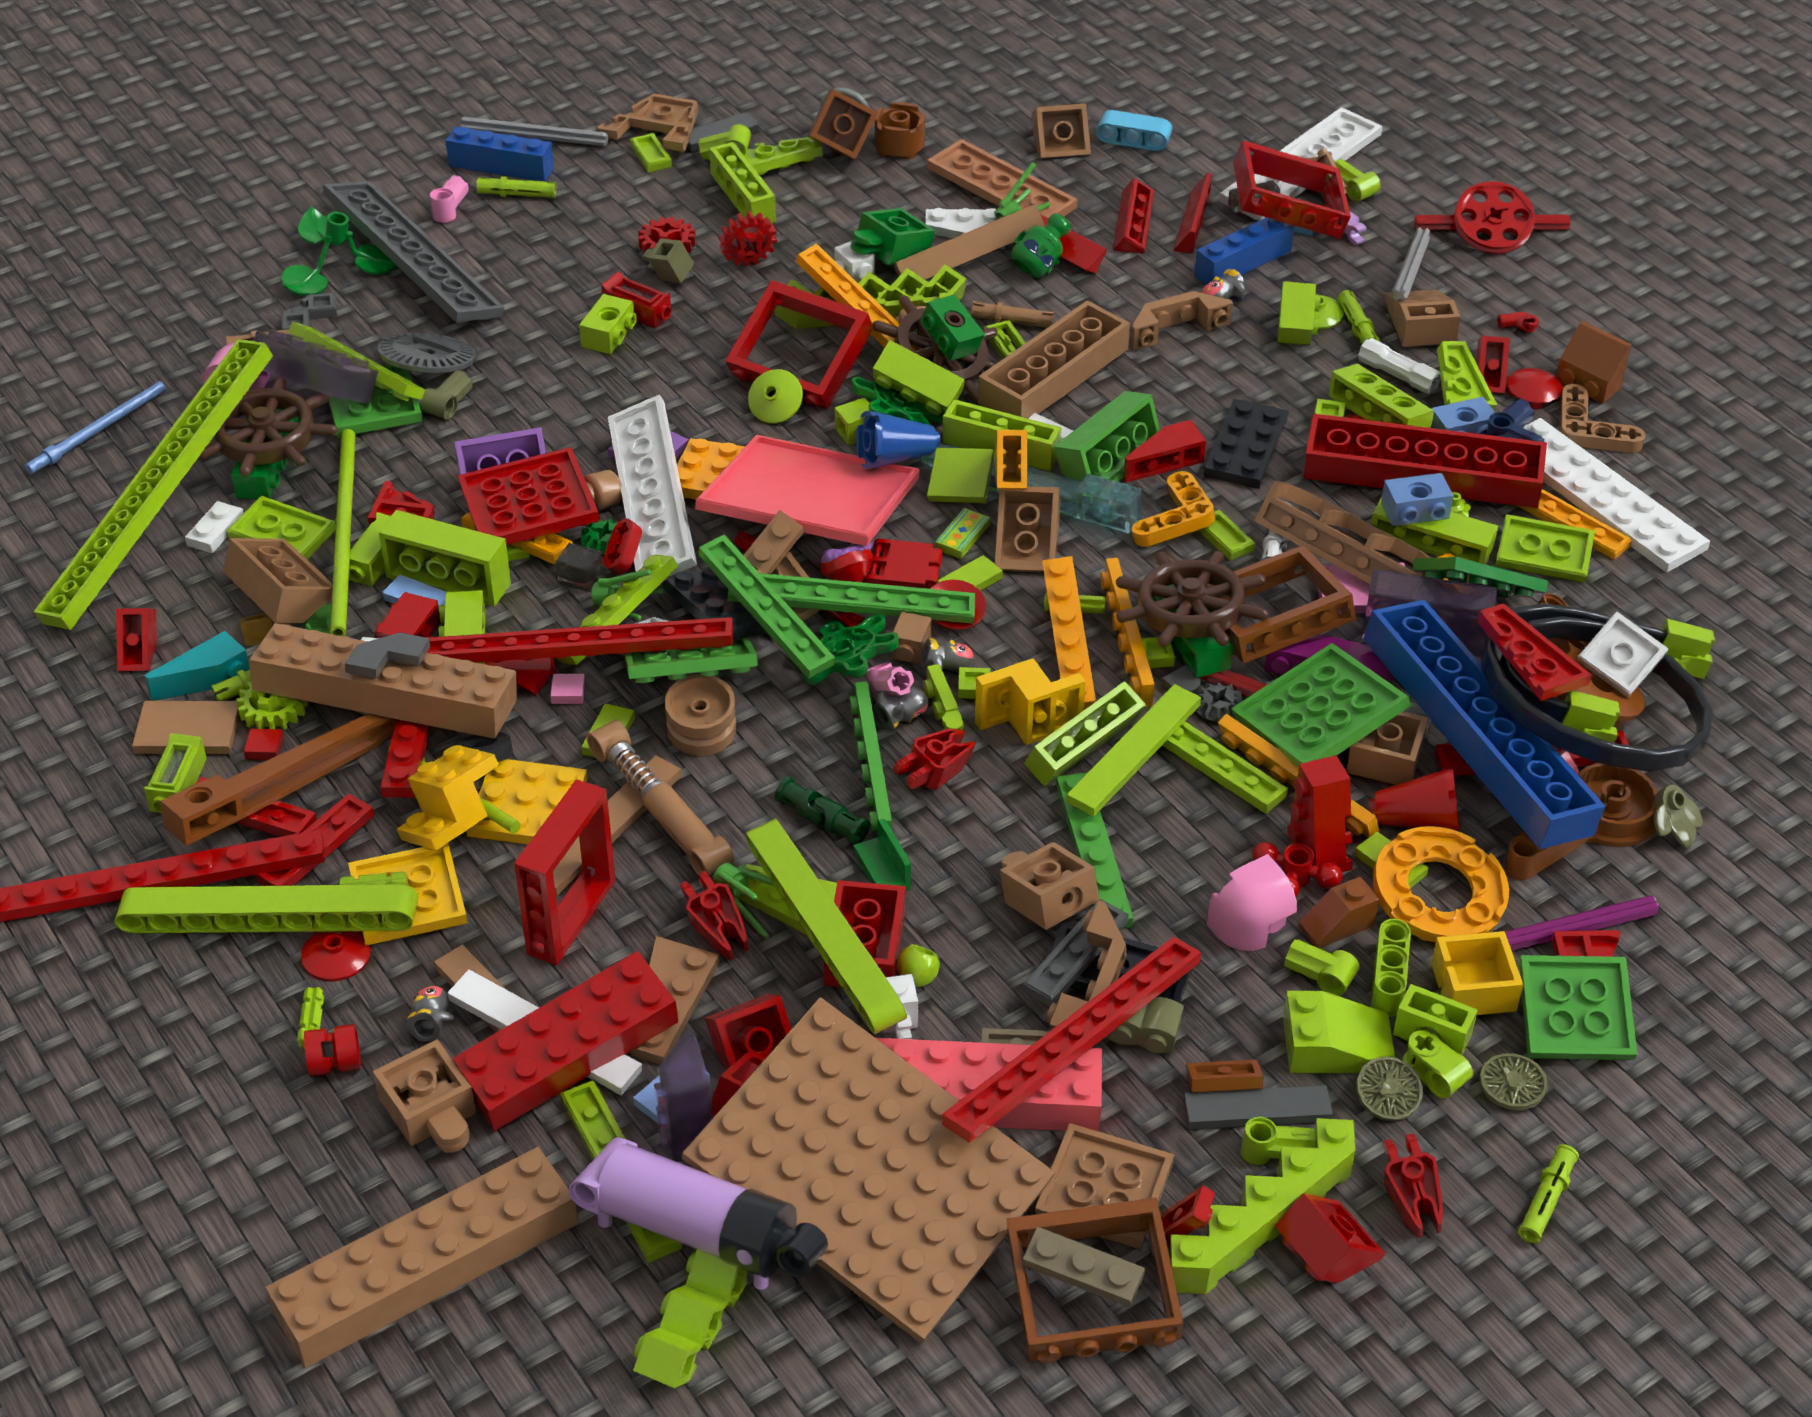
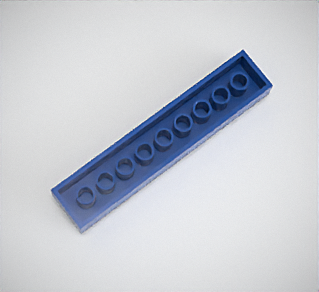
M1419 600L1372 610L1363 640L1539 849H1544L1594 836L1606 806L1552 745L1519 725L1494 699L1481 669L1480 662L1425 600Z

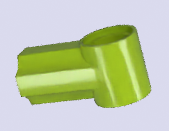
M735 124L728 132L700 138L698 144L703 160H710L709 148L734 142L741 153L745 155L751 139V131L744 125Z
M1343 159L1334 161L1337 166L1336 168L1340 170L1345 185L1348 187L1346 190L1347 195L1353 202H1359L1380 191V181L1375 173L1371 171L1362 173Z
M1301 940L1293 941L1284 963L1285 967L1317 980L1318 986L1324 992L1336 996L1344 994L1360 968L1357 959L1346 951L1336 950L1331 954Z
M1254 1117L1249 1119L1245 1125L1240 1153L1248 1163L1263 1165L1269 1162L1271 1158L1279 1159L1281 1147L1315 1148L1316 1130L1314 1128L1276 1126L1268 1118Z

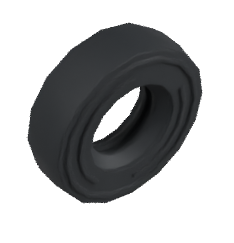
M499 732L495 739L471 735L457 741L455 744L492 753L495 755L497 762H501L513 754L511 738L504 732Z

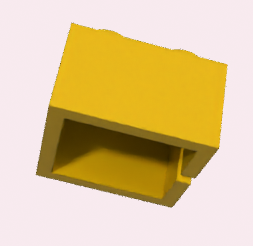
M1505 931L1437 937L1431 965L1438 987L1442 988V996L1478 1009L1477 1015L1517 1011L1523 982Z

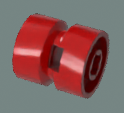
M355 1024L335 1026L333 1032L330 1033L325 1028L304 1031L305 1056L310 1077L330 1074L333 1068H337L340 1072L361 1070L360 1047ZM332 1044L333 1057H326L325 1045Z

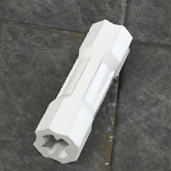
M1372 338L1366 339L1361 345L1358 354L1359 361L1375 369H1381L1428 395L1434 393L1438 388L1441 380L1440 371L1424 363H1418Z

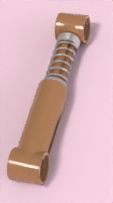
M615 719L587 734V743L594 757L600 762L606 760L611 762L621 772L622 776L626 777L627 782L631 783V786L641 795L646 809L686 853L697 875L706 871L709 877H711L722 864H734V855L727 841L722 836H714L668 783H663L659 778H655V773L650 772V767L645 766L643 760L640 761L639 755H635V750L631 747L629 733L619 720Z

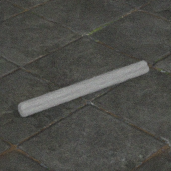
M462 117L461 127L491 131L504 135L596 146H606L608 142V134L605 132Z
M1418 228L1393 288V298L1396 301L1398 299L1404 301L1409 295L1430 240V230L1428 228L1425 230Z

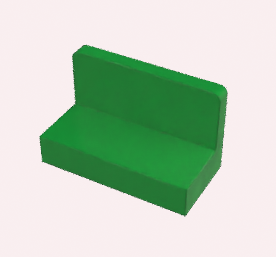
M885 818L878 820V837L853 845L854 855L870 883L905 886V891L911 890V862Z

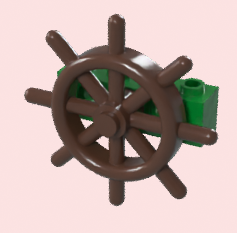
M282 376L275 379L272 388L247 391L219 431L214 435L215 442L208 444L198 459L204 460L221 452L229 459L237 461L231 474L236 498L259 499L260 496L271 499L274 489L279 487L280 473L286 468L287 458L296 466L301 467L305 464L306 459L300 451L309 444L313 435L335 436L338 433L337 426L314 423L311 410L327 403L330 399L326 392H321L304 400L299 395L284 390L287 381ZM244 415L247 419H242L239 417ZM228 429L239 430L230 435L227 434Z
M1215 551L1208 561L1189 559L1173 562L1164 552H1159L1155 556L1159 567L1149 572L1143 580L1124 576L1116 579L1117 587L1138 592V606L1119 611L1116 614V619L1124 623L1143 618L1149 626L1162 632L1158 638V644L1161 647H1167L1172 643L1196 678L1231 669V655H1234L1233 642L1224 631L1235 625L1242 616L1261 621L1268 618L1269 613L1265 608L1245 604L1244 591L1264 585L1266 578L1262 574H1256L1239 579L1230 569L1220 565L1224 559V555L1220 551ZM1228 595L1230 600H1225L1218 597ZM1207 608L1213 609V610H1216V611L1210 613Z

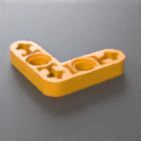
M1179 471L1168 477L1169 494L1178 508L1142 519L1133 524L1132 533L1136 545L1141 547L1152 546L1208 527L1215 522L1213 504L1191 473Z

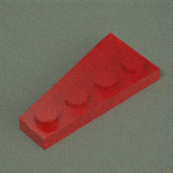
M1504 603L1479 612L1477 622L1540 701L1589 685L1591 673Z

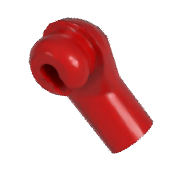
M1527 312L1507 313L1497 316V324L1499 328L1515 327L1530 333L1538 328L1539 319L1537 316Z

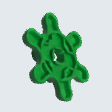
M853 377L851 380V390L855 394L871 400L869 411H876L930 425L928 420L943 424V414L935 415L925 408L926 405L918 401L910 402L900 395L899 391L892 387L886 389L877 384L876 381H869L861 377Z
M882 614L869 616L862 623L854 627H843L839 621L828 622L820 628V633L823 636L820 641L835 657L834 665L809 679L801 672L802 678L808 684L813 685L821 682L825 677L834 672H840L842 676L850 675L853 678L862 677L868 672L867 660L875 657L877 654L892 652L897 649L899 636L895 632L879 634L885 629L886 620Z

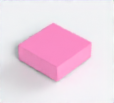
M553 674L551 704H583L585 674Z

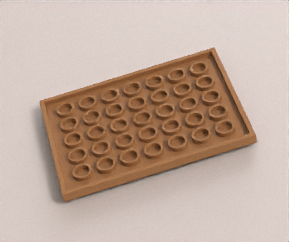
M821 997L682 1154V1159L696 1170L743 1188L754 1189L791 1203L796 1208V1226L805 1222L813 1224L824 1232L827 1237V1251L817 1264L921 1344H923L1007 1237V1218L1023 1216L1055 1174L1052 1169L993 1125L971 1143L942 1125V1114L959 1100Z

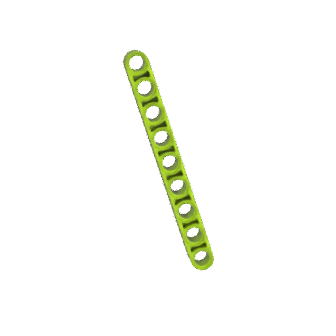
M775 818L746 832L745 837L753 855L871 1032L875 1035L907 1019L905 1008L899 996L779 821Z
M402 884L128 888L123 892L114 921L119 929L128 933L402 931L411 928L413 925L419 894L414 888Z

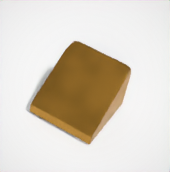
M265 612L239 619L244 642L247 646L260 644L273 627L272 619Z

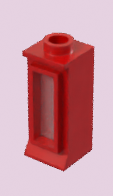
M616 272L601 285L602 295L606 294L633 301L636 321L656 329L671 316L672 307L669 292L663 294L625 278L620 272Z

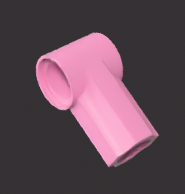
M452 176L442 188H437L430 192L432 216L436 222L446 223L456 218V207L469 191L468 183L460 176Z
M891 662L871 667L865 674L875 701H877V696L881 691H884L890 697L909 693L910 687L914 682L911 671H906L901 666L893 667Z

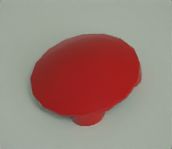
M1523 368L1513 372L1508 377L1506 393L1508 395L1529 402L1530 407L1536 410L1542 409L1546 403L1557 400L1563 391V385L1558 377L1551 372L1537 368Z

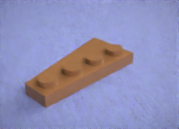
M656 936L649 966L675 999L679 1022L631 1050V1056L662 1066L665 1065L720 964L719 954Z

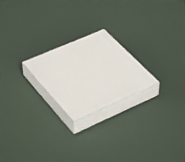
M1616 611L1580 653L1576 661L1629 698L1664 657L1668 648Z

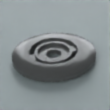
M431 333L397 334L384 338L377 345V355L384 362L405 370L423 373H445L461 370L471 366L476 357L475 350L469 344L456 338Z

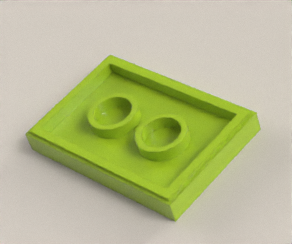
M260 496L227 530L229 539H286L308 560L336 530L335 521Z
M1506 514L1495 566L1585 583L1595 530Z

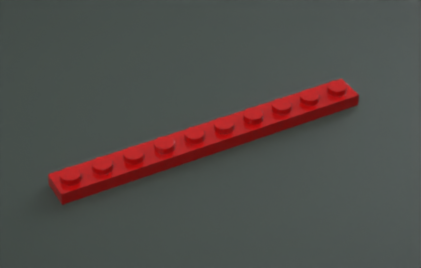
M732 617L428 637L430 638V648L427 653L469 660L475 663H500L510 660L531 661L540 658L562 659L570 656L593 657L600 654L617 653L623 655L630 652L690 650L692 648L705 647L721 648L733 646L734 627Z
M320 829L0 888V922L121 900L123 892L128 888L193 887L252 876L258 873H269L325 862L323 834Z
M1173 936L942 1114V1125L971 1143L1198 965L1201 959V952Z

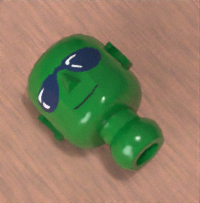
M1054 213L1048 218L1045 227L1034 225L1027 231L1023 230L1014 240L1016 245L1011 250L1012 261L1019 269L1030 273L1034 278H1041L1047 272L1050 274L1052 268L1059 263L1058 259L1063 253V245L1059 239L1070 232L1071 224L1062 215Z

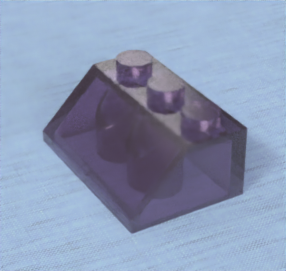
M694 1029L685 1032L659 1066L660 1082L654 1084L658 1103L656 1111L661 1127L658 1129L663 1150H670L672 1161L675 1162L684 1161L682 1159L683 1152L713 1119L711 1085Z

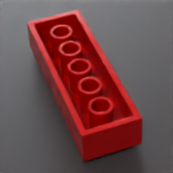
M636 951L452 1059L471 1085L474 1103L493 1131H496L591 1075V1071L628 1053L677 1024L679 1021L676 1001L640 952Z

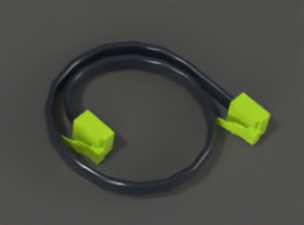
M1546 603L1511 609L1547 639L1560 638L1587 643L1592 641L1612 617L1585 609ZM1666 619L1662 629L1634 623L1668 648L1667 653L1651 672L1661 677L1685 701L1696 724L1695 736L1686 744L1661 749L1614 743L1618 735L1617 729L1613 726L1620 714L1619 704L1616 701L1574 690L1568 692L1564 701L1555 697L1540 701L1503 653H1501L1499 661L1496 644L1488 634L1486 635L1481 655V669L1492 696L1519 725L1553 747L1596 763L1652 772L1685 765L1704 748L1710 736L1713 710L1700 684L1692 676L1704 679L1713 663L1712 656L1709 655L1715 642L1713 630L1671 619Z

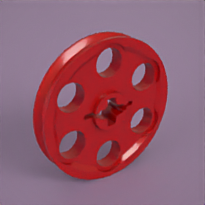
M1486 181L1469 187L1460 196L1454 212V223L1461 238L1473 248L1486 253L1502 254L1518 249L1528 240L1535 223V212L1528 197L1516 187L1503 182ZM1475 194L1483 195L1486 201L1482 203L1477 202L1472 196ZM1499 195H1509L1512 201L1508 203L1502 202L1499 199ZM1470 213L1475 217V220L1466 221L1461 215ZM1514 214H1524L1527 220L1520 222L1514 218ZM1479 232L1487 233L1490 236V240H1480L1476 234ZM1511 232L1517 239L1514 241L1506 240L1503 234Z

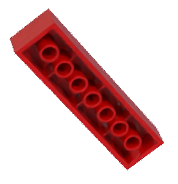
M1313 413L1303 478L1383 488L1385 480L1442 473L1451 492L1459 493L1462 499L1538 508L1544 479L1547 442Z

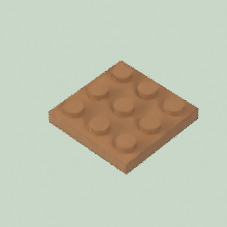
M1069 1123L1051 1167L1055 1174L1041 1192L1035 1207V1214L1157 1197L1159 1204L1174 1163L1175 1154ZM1141 1230L1098 1237L1142 1250L1148 1231Z

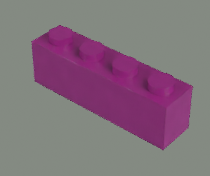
M1318 634L1266 655L1264 670L1285 674L1333 643L1390 684H1392L1394 678L1393 674L1368 645L1323 634Z

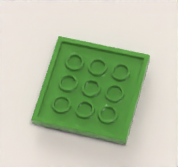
M748 637L733 640V646L721 648L705 647L692 648L690 650L675 649L623 654L629 679H635L636 683L655 681L654 677L666 675L669 680L683 679L687 677L686 673L699 672L700 676H714L719 674L718 670L731 669L732 673H745L751 671L750 667L758 666L757 653Z
M1331 643L1231 708L1236 720L1278 748L1293 764L1299 767L1301 763L1338 755L1409 708L1411 703L1409 696Z

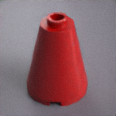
M1444 769L1376 791L1375 798L1369 799L1370 812L1376 816L1378 825L1408 829L1434 826L1460 832L1453 769Z

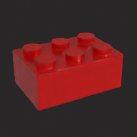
M837 880L834 903L884 976H896V964L905 918V886ZM824 961V985L841 987Z

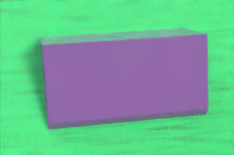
M541 427L454 442L459 475L546 453Z

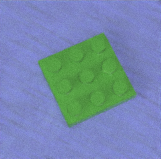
M393 365L383 366L412 382L409 370ZM354 371L323 377L326 393L330 397L328 402L334 425L338 428L337 437H341V433L345 429H351L355 434L423 422L418 399L412 397L408 401L400 399L392 394L393 389L385 390L374 385V379L371 377L370 379L362 378L354 374Z
M1521 955L1519 971L1523 982L1522 1002L1528 1058L1635 1060L1637 1046L1626 957Z

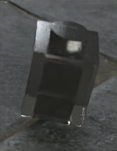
M568 543L556 560L558 584L591 593L595 582H598L599 578H604L606 566L603 565L602 551Z

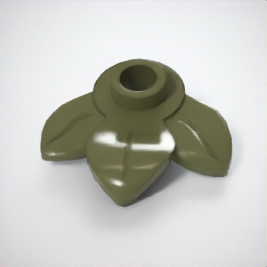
M1675 784L1666 785L1657 792L1655 798L1657 810L1654 814V822L1658 836H1663L1671 832L1684 849H1689L1696 838V828L1702 827L1701 813L1697 805L1692 800L1686 798L1680 787Z

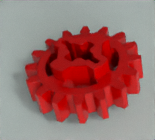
M748 211L746 217H742L738 213L736 221L728 219L729 227L722 226L723 234L718 236L721 243L719 245L727 261L733 260L736 266L741 261L745 267H748L750 261L757 265L760 257L765 260L767 259V251L774 252L772 244L777 243L775 236L777 232L768 217L763 218L760 212L755 217H753L751 211Z
M660 217L658 222L650 220V225L643 224L642 230L638 231L639 249L643 250V254L647 249H654L661 238L682 241L688 253H691L692 247L696 246L695 228H691V223L684 224L683 219L674 221L673 217L665 219Z

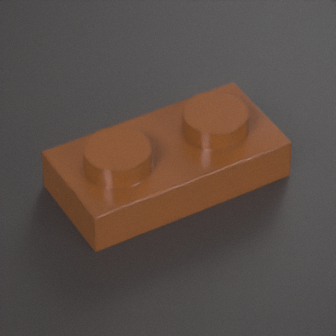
M1257 1060L1186 1063V1077L1192 1092L1263 1089L1264 1076Z

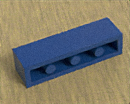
M455 127L446 139L450 167L534 181H546L554 169L551 142L522 138L515 135L498 134L491 131L473 130L467 127Z
M1264 218L1197 249L1194 276L1207 285L1213 281L1215 276L1223 277L1227 269H1235L1242 275L1291 252L1294 225Z

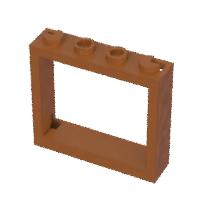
M1304 545L1234 571L1239 579L1256 574H1262L1266 578L1264 585L1244 590L1245 597L1305 575L1326 597L1243 629L1236 623L1224 632L1233 642L1234 654L1244 664L1356 620L1353 595ZM1302 565L1301 569H1294V567ZM1228 595L1218 597L1221 599L1230 600ZM1207 608L1210 613L1216 611V610ZM1251 643L1252 649L1245 650L1247 649L1246 645Z
M1157 1197L1007 1218V1238L1029 1361L1038 1360L1041 1363H1051L1064 1356L1077 1355L1078 1357L1086 1358L1098 1354L1099 1351L1115 1349L1118 1352H1128L1141 1345L1154 1344L1161 1347L1171 1345L1176 1340H1182L1183 1319ZM1037 1227L1071 1240L1147 1230L1165 1319L1038 1337L1026 1267L1023 1266L1024 1256L1022 1247L1029 1246Z

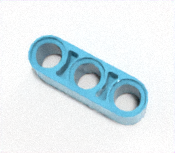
M1108 110L1103 113L1099 121L1096 136L1105 143L1161 151L1167 146L1173 129L1171 123L1163 118Z

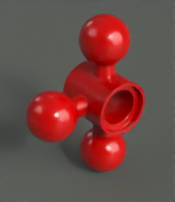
M1261 842L1253 849V861L1268 854L1278 866L1282 867L1281 869L1288 877L1296 898L1299 895L1300 888L1310 882L1311 876L1316 878L1317 883L1322 888L1328 890L1340 885L1342 882L1343 874L1339 866L1334 863H1325L1320 867L1313 865L1314 852L1305 844L1294 843L1287 846L1284 850V855L1279 854L1276 846L1270 842Z

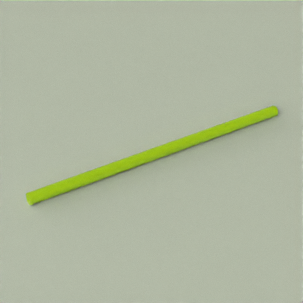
M351 429L342 431L340 444L330 634L338 636L346 635L356 438L355 432Z

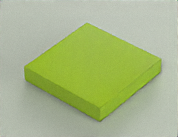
M936 448L927 493L928 500L932 502L986 503L995 457L993 449Z

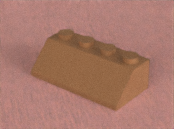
M229 539L223 572L274 623L286 625L304 623L319 608L332 599L333 584L286 539Z

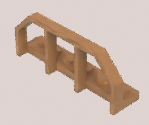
M1274 481L1254 520L1297 545H1304L1310 552L1404 603L1413 601L1425 578V573H1416L1375 550L1389 551L1413 565L1414 558H1431L1419 549L1335 504L1289 483ZM1278 498L1292 501L1321 514V516L1317 520ZM1328 525L1345 527L1367 539V542L1364 545Z

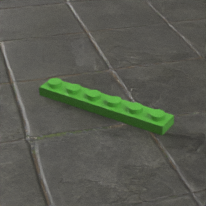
M725 535L699 547L698 555L808 679L834 665L835 657Z
M868 682L855 683V696H849L851 715H857V718H853L855 738L861 737V741H857L858 759L865 761V764H861L862 783L869 784V787L865 788L866 806L873 808V811L869 812L870 830L877 831L878 837V820L885 818L892 830V819Z
M1087 773L1057 776L1056 787L1077 856L1095 867L1099 899L1128 913V922L1123 928L1133 927L1134 918L1101 812L1099 811L1093 817L1067 803V794Z

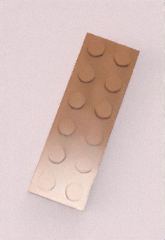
M960 139L927 160V169L1000 207L999 203L1008 195L1024 173V171L963 139ZM1032 175L1028 176L1011 199L1016 200L1026 189H1030L1031 193L1019 204L1021 209L1024 206L1029 207L1033 204L1039 206L1049 202L1050 206L1040 211V214L1047 218L1054 213L1064 217L1075 210L1078 204V199Z

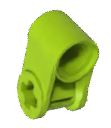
M1419 1030L1410 1035L1408 1040L1409 1051L1404 1054L1402 1061L1408 1063L1417 1072L1420 1081L1436 1096L1443 1099L1449 1098L1471 1079L1473 1070L1469 1061L1439 1040L1435 1034Z

